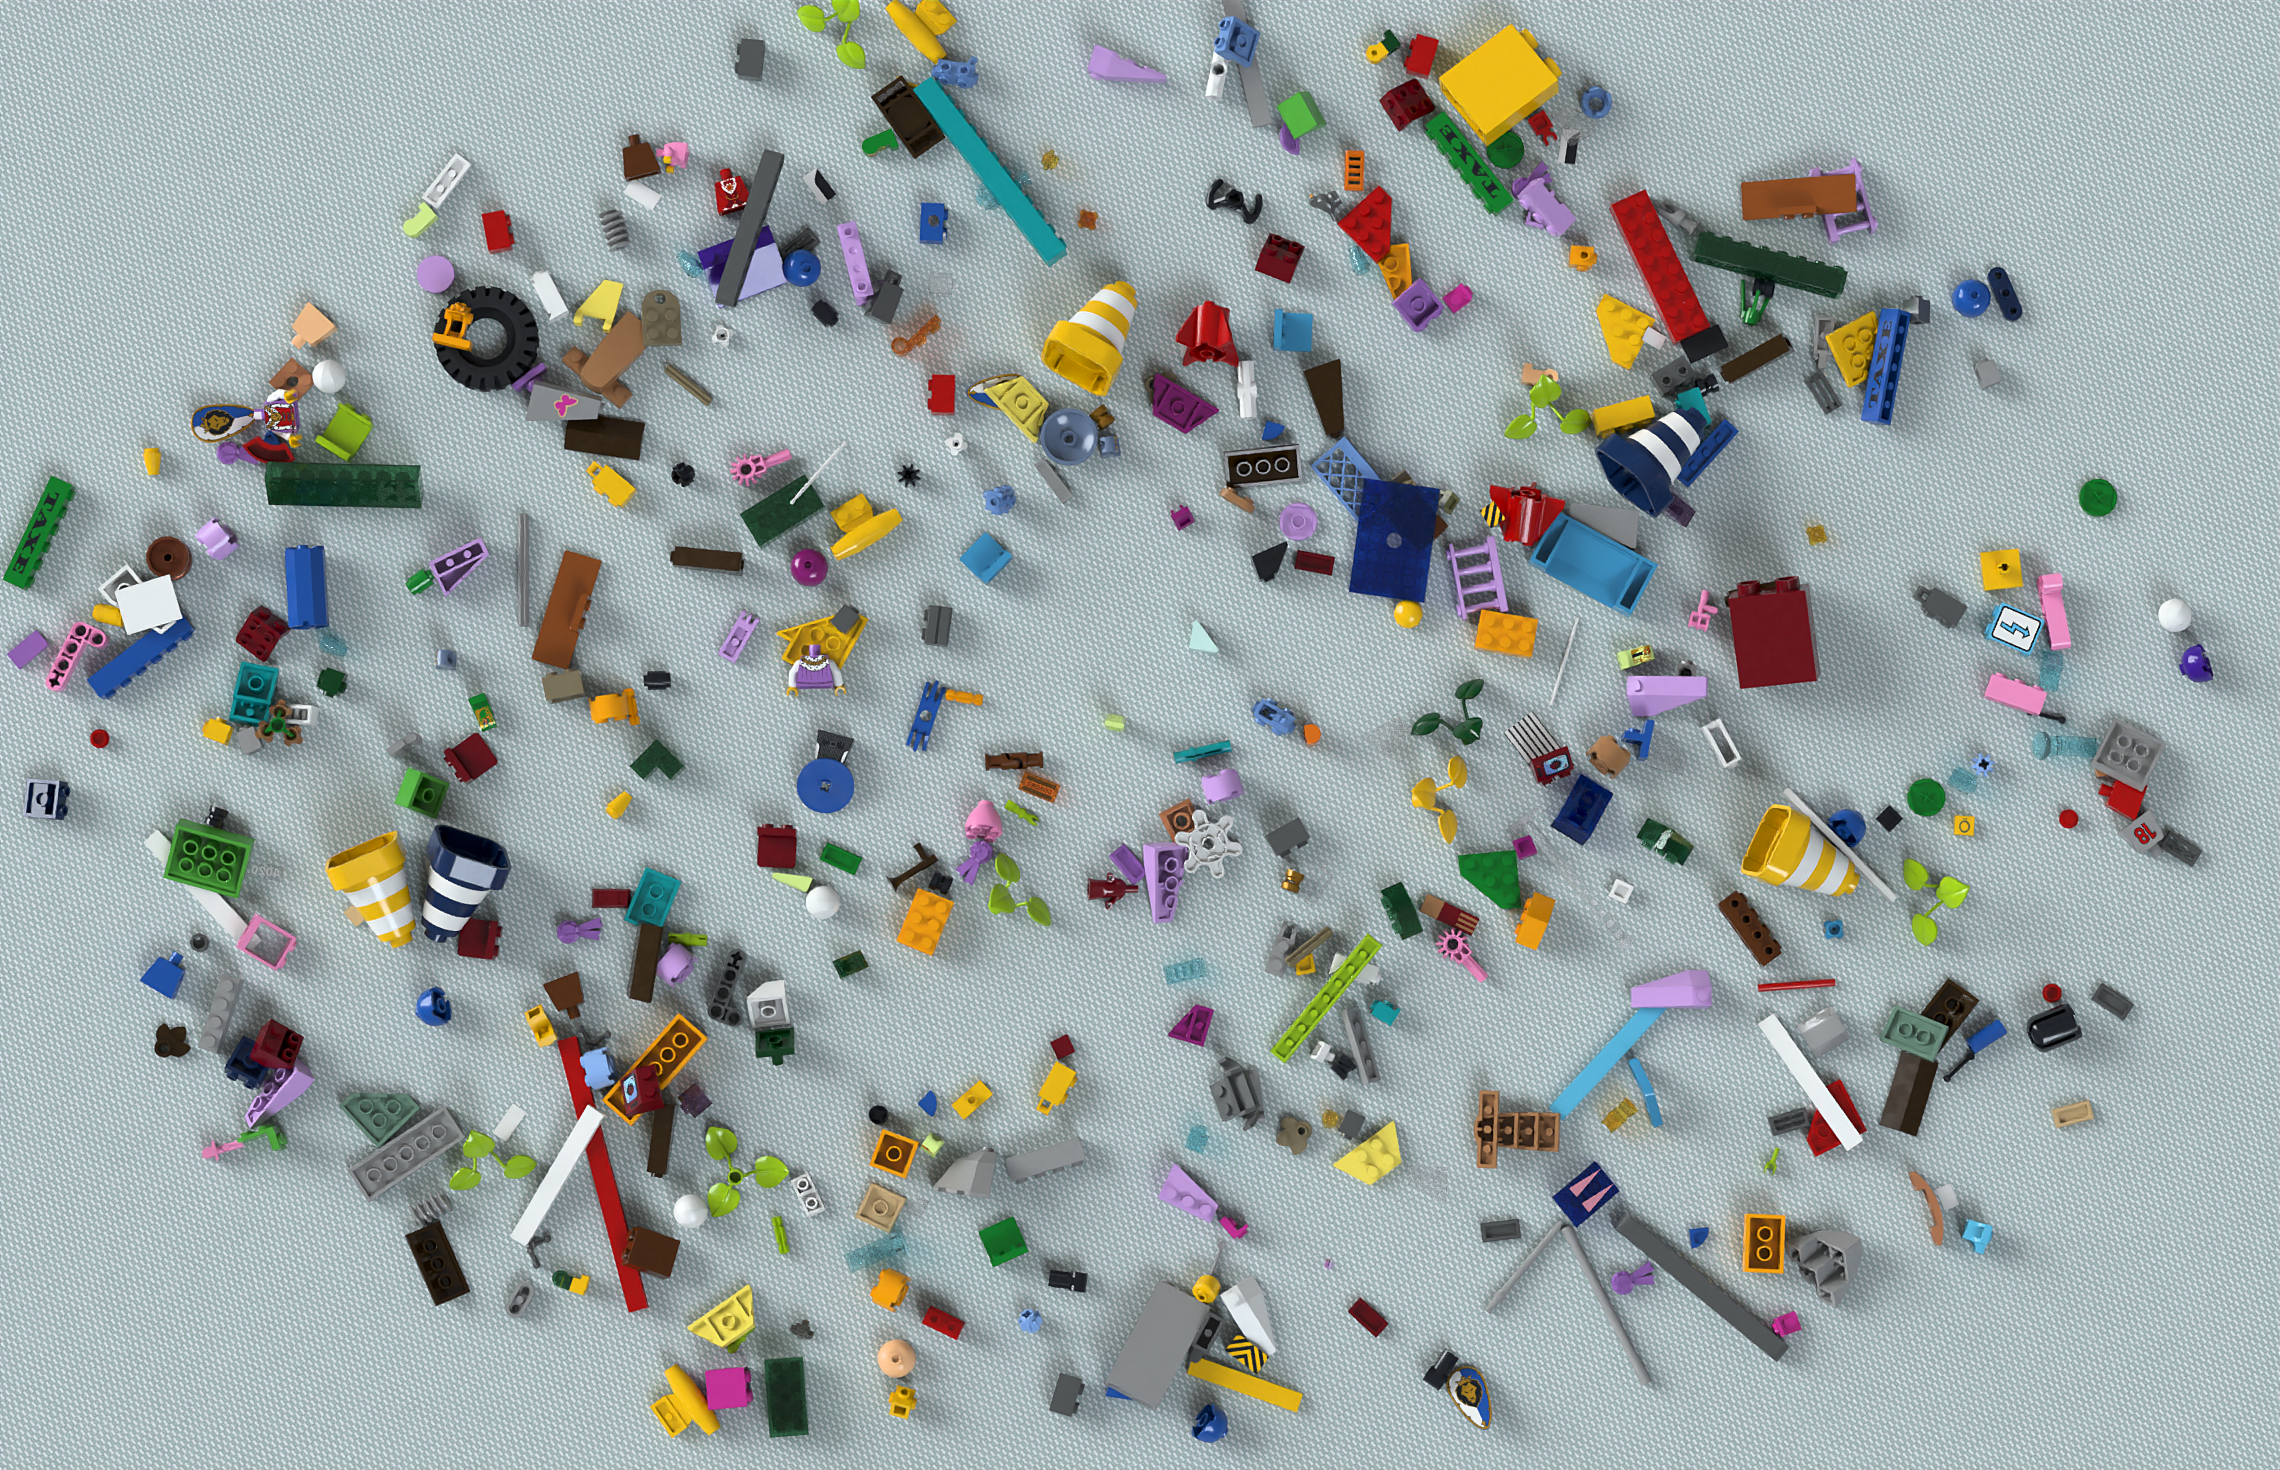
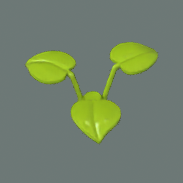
M832 0V7L836 12L828 17H824L823 10L814 5H805L797 10L800 21L807 29L813 32L823 31L826 27L824 21H829L837 15L841 22H847L842 40L843 44L838 45L836 48L837 55L845 65L851 68L864 69L866 67V56L863 48L856 42H846L851 24L860 15L859 0Z
M1542 374L1537 384L1529 392L1532 401L1530 404L1532 407L1531 417L1523 414L1515 418L1505 430L1504 436L1511 439H1526L1533 435L1537 429V424L1533 421L1535 419V407L1541 409L1549 405L1560 420L1564 421L1560 425V429L1565 434L1572 435L1584 431L1591 424L1592 419L1589 413L1583 409L1572 410L1564 418L1551 403V401L1559 398L1561 388L1555 380Z
M999 853L995 860V868L999 876L1007 880V884L1005 886L1003 884H996L993 887L988 902V908L994 915H998L1001 912L1010 914L1015 911L1016 907L1026 905L1028 906L1027 913L1034 921L1044 926H1050V912L1042 899L1033 896L1029 899V902L1025 901L1015 904L1008 891V887L1012 882H1019L1020 870L1009 856Z
M1907 858L1904 861L1903 876L1909 888L1915 891L1921 890L1923 886L1938 888L1936 896L1941 901L1927 911L1924 916L1918 913L1912 919V931L1916 939L1922 945L1929 946L1937 938L1938 927L1935 921L1928 918V916L1943 903L1952 909L1959 907L1967 897L1970 886L1951 876L1944 877L1938 884H1928L1926 881L1929 879V874L1926 868L1918 861Z
M711 1126L706 1134L707 1152L715 1160H721L726 1155L730 1169L727 1176L730 1183L729 1186L724 1183H717L709 1189L707 1195L711 1216L720 1217L730 1213L738 1206L740 1193L731 1188L733 1185L740 1184L744 1177L756 1173L755 1178L760 1186L772 1188L777 1186L789 1174V1170L781 1160L773 1156L758 1158L755 1162L756 1170L744 1173L738 1167L734 1168L729 1153H733L736 1150L737 1138L730 1130Z
M471 1130L463 1146V1153L465 1156L473 1158V1168L463 1167L452 1176L449 1187L452 1190H468L477 1186L481 1181V1174L476 1171L477 1157H485L489 1152L505 1168L504 1176L510 1179H519L528 1175L536 1167L537 1161L527 1155H516L509 1159L507 1164H504L493 1151L495 1147L494 1140L486 1134Z

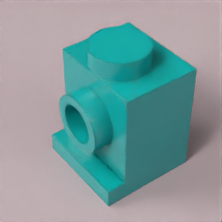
M1375 999L1370 1007L1373 1010L1371 1015L1389 1027L1401 1009L1397 1008L1395 1011L1393 1009L1394 1005L1386 1000L1381 1002Z

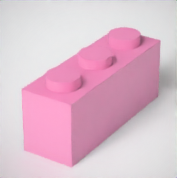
M1996 673V675L1992 674L1990 676L1983 698L2039 716L2047 692H2044L2042 687L2036 685L2029 687L2022 680L2014 679L2012 681L2007 679L2006 675Z

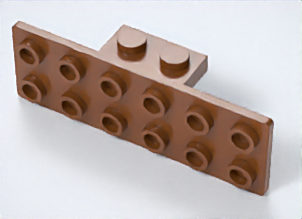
M1855 174L1741 183L1742 215L1744 221L1774 218L1794 220L1795 217L1802 216V219L1814 218V215L1857 212Z
M568 550L564 552L534 648L533 660L565 670L569 669L580 631L584 629L586 624V611L589 612L592 605V600L590 599L602 563L601 560Z

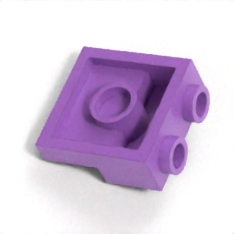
M1421 278L1416 280L1391 303L1414 332L1423 331L1428 326L1427 323L1432 318L1436 319L1440 316L1441 310L1445 308Z

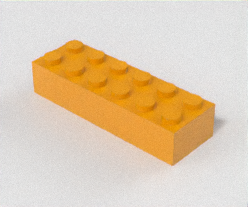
M678 1013L621 1079L635 1068L655 1064L663 1093L707 1043L709 1038L682 1014ZM620 1080L602 1099L607 1106L630 1126H634L644 1114L641 1113L627 1117Z

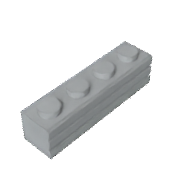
M1043 458L1034 465L1063 504L1073 497V492L1070 488H1066L1065 481L1057 476L1058 472L1055 468L1052 469L1050 467L1051 463L1048 459L1045 460Z

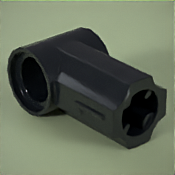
M1050 1270L1048 1286L1085 1293L1088 1273Z
M1444 1350L1434 1366L1430 1367L1423 1381L1439 1391L1459 1358Z

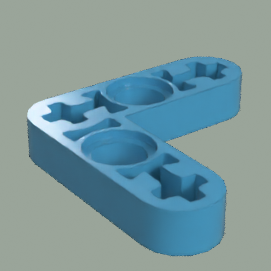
M1636 1057L1628 1060L1631 1072L1642 1092L1653 1128L1663 1125L1654 1090L1639 1059Z

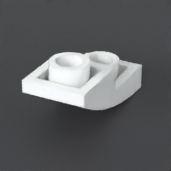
M808 1172L791 1180L808 1218L826 1210Z

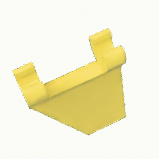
M604 280L577 309L573 319L574 325L581 327L584 316L604 320L603 332L609 333L613 328L624 284Z

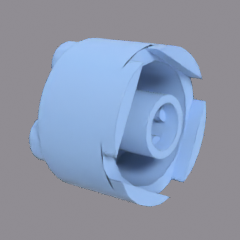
M609 1047L586 1052L584 1056L580 1057L581 1066L585 1068L587 1074L585 1076L586 1085L588 1087L591 1086L594 1090L615 1085L618 1080H615V1077H618L616 1062L613 1055L609 1056L608 1051H611Z

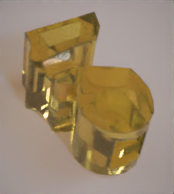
M1625 1097L1619 1106L1610 1111L1601 1123L1605 1124L1610 1133H1613L1627 1121L1628 1117L1634 1115L1638 1109Z

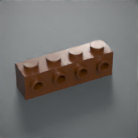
M1736 890L1716 906L1758 964L1764 967L1782 954L1780 951L1782 947L1776 939L1772 940L1769 936L1771 932L1764 923L1761 925L1758 921L1759 915L1754 908L1750 909L1746 904L1748 900L1742 892L1738 893Z

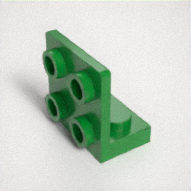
M1014 1217L979 1231L980 1238L993 1267L1029 1252Z

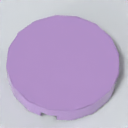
M439 255L430 256L419 264L417 280L420 286L427 292L433 294L443 293L453 285L455 270L451 262Z
M1300 502L1292 503L1280 515V529L1291 540H1306L1316 530L1317 516L1307 504Z

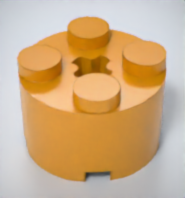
M622 692L621 697L619 693L597 696L595 701H593V697L588 698L591 720H595V724L608 722V718L614 717V721L627 719V715L630 714L626 692Z
M883 1268L878 1277L880 1282L877 1287H873L870 1297L873 1298V1303L894 1313L896 1311L894 1307L896 1305L900 1306L907 1294L909 1286L906 1283L907 1281L911 1282V1278L892 1268L887 1270Z

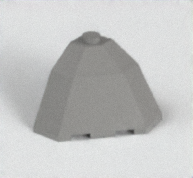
M983 1147L982 1151L978 1150L958 1158L933 1186V1191L990 1199L998 1153H994L993 1148Z
M1828 1230L1788 1239L1786 1246L1790 1260L1800 1266L1802 1276L1808 1284L1812 1283L1818 1290L1816 1295L1819 1299L1836 1308L1857 1275L1862 1257L1861 1239L1846 1231Z

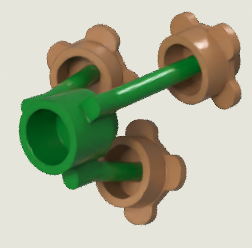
M283 699L278 700L275 706L269 708V712L275 717L270 721V724L266 723V721H260L258 731L255 732L257 739L262 738L267 743L273 741L272 736L274 732H283L284 744L286 746L303 742L300 726L286 727L284 719L287 715L290 716L292 714V709L288 708Z

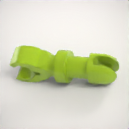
M1008 800L1004 807L1008 811L1019 815L1018 818H1024L1033 826L1038 824L1032 819L1040 822L1037 816L1028 813L1027 809L1024 807L1023 809L1011 800Z
M755 1327L728 1345V1353L734 1354L738 1350L739 1345L747 1340L746 1336L752 1333Z

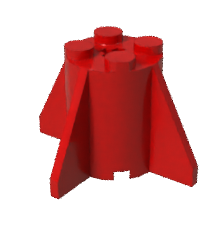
M1205 301L1204 305H1199L1192 309L1191 314L1176 334V342L1187 346L1183 357V366L1186 367L1195 361L1206 362L1207 359H1213V362L1222 361L1231 366L1238 367L1239 358L1229 326V308L1215 305L1213 301Z
M1533 482L1530 487L1520 486V490H1515V487L1506 488L1491 484L1489 490L1492 502H1495L1505 518L1499 523L1502 535L1504 536L1503 540L1506 542H1522L1525 546H1533L1534 542H1537L1564 509L1566 500L1549 497L1546 493L1542 495L1541 490L1536 489L1537 482Z

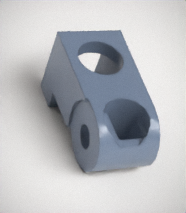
M1116 436L1100 438L1102 458L1121 456L1119 438H1116Z
M437 650L436 669L456 670L457 653L452 650Z

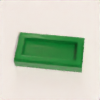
M827 842L819 860L855 876L863 858Z

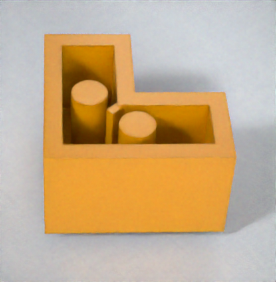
M1534 892L1532 898H1527L1524 906L1525 909L1520 918L1523 922L1522 924L1518 923L1514 934H1517L1516 943L1537 950L1548 925L1555 899Z

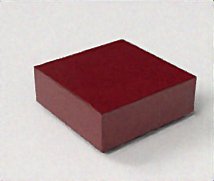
M1068 1034L1050 1042L1058 1060L1075 1052Z

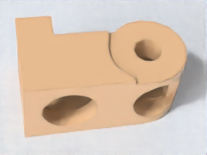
M1525 363L1523 365L1521 380L1523 385L1535 386L1542 374L1556 382L1558 381V374L1553 369L1545 371L1532 369L1533 364Z

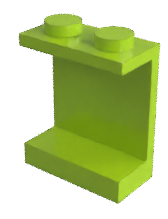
M339 403L338 412L323 435H318L315 442L350 464L374 425L370 422L372 419L364 413L361 415L355 413L356 409L350 404L346 403L343 405Z

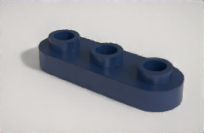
M1995 267L1987 275L1988 283L2003 317L2009 322L2017 321L2022 315L2020 302L2006 271L2001 267ZM1995 274H2000L2001 279H1996ZM2002 291H2007L2008 297H2004ZM2010 308H2014L2016 314H2011Z

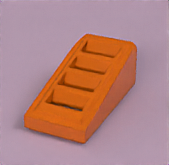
M1347 150L1345 152L1344 191H1363L1365 151ZM1349 157L1360 158V161L1349 160ZM1349 165L1360 166V169L1349 168ZM1349 173H1360V177L1349 176ZM1348 181H1360V184H1348Z

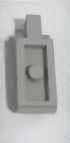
M1815 316L1812 355L1813 359H1817V370H1825L1826 360H1831L1832 351L1825 336L1834 331L1835 317Z

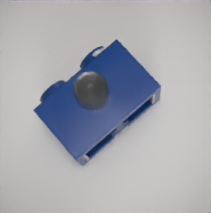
M921 203L920 244L943 245V239H947V228H944V220L948 221V209H945L944 203Z

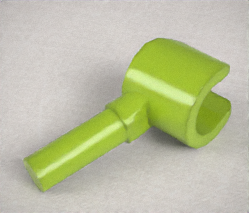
M1775 1148L1772 1158L1764 1167V1173L1767 1168L1773 1170L1771 1176L1775 1174L1779 1148Z

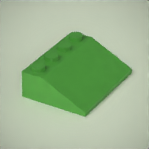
M181 818L175 828L163 878L238 899L255 839Z

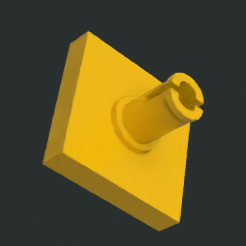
M2019 548L1979 553L1984 591L2023 587Z

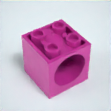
M747 1366L705 1371L708 1410L746 1407L753 1401V1392L749 1390L748 1382H751V1371L747 1370Z

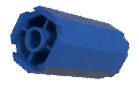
M297 545V548H285L289 628L307 630L314 627L315 629L329 627L324 546L309 548L308 545Z

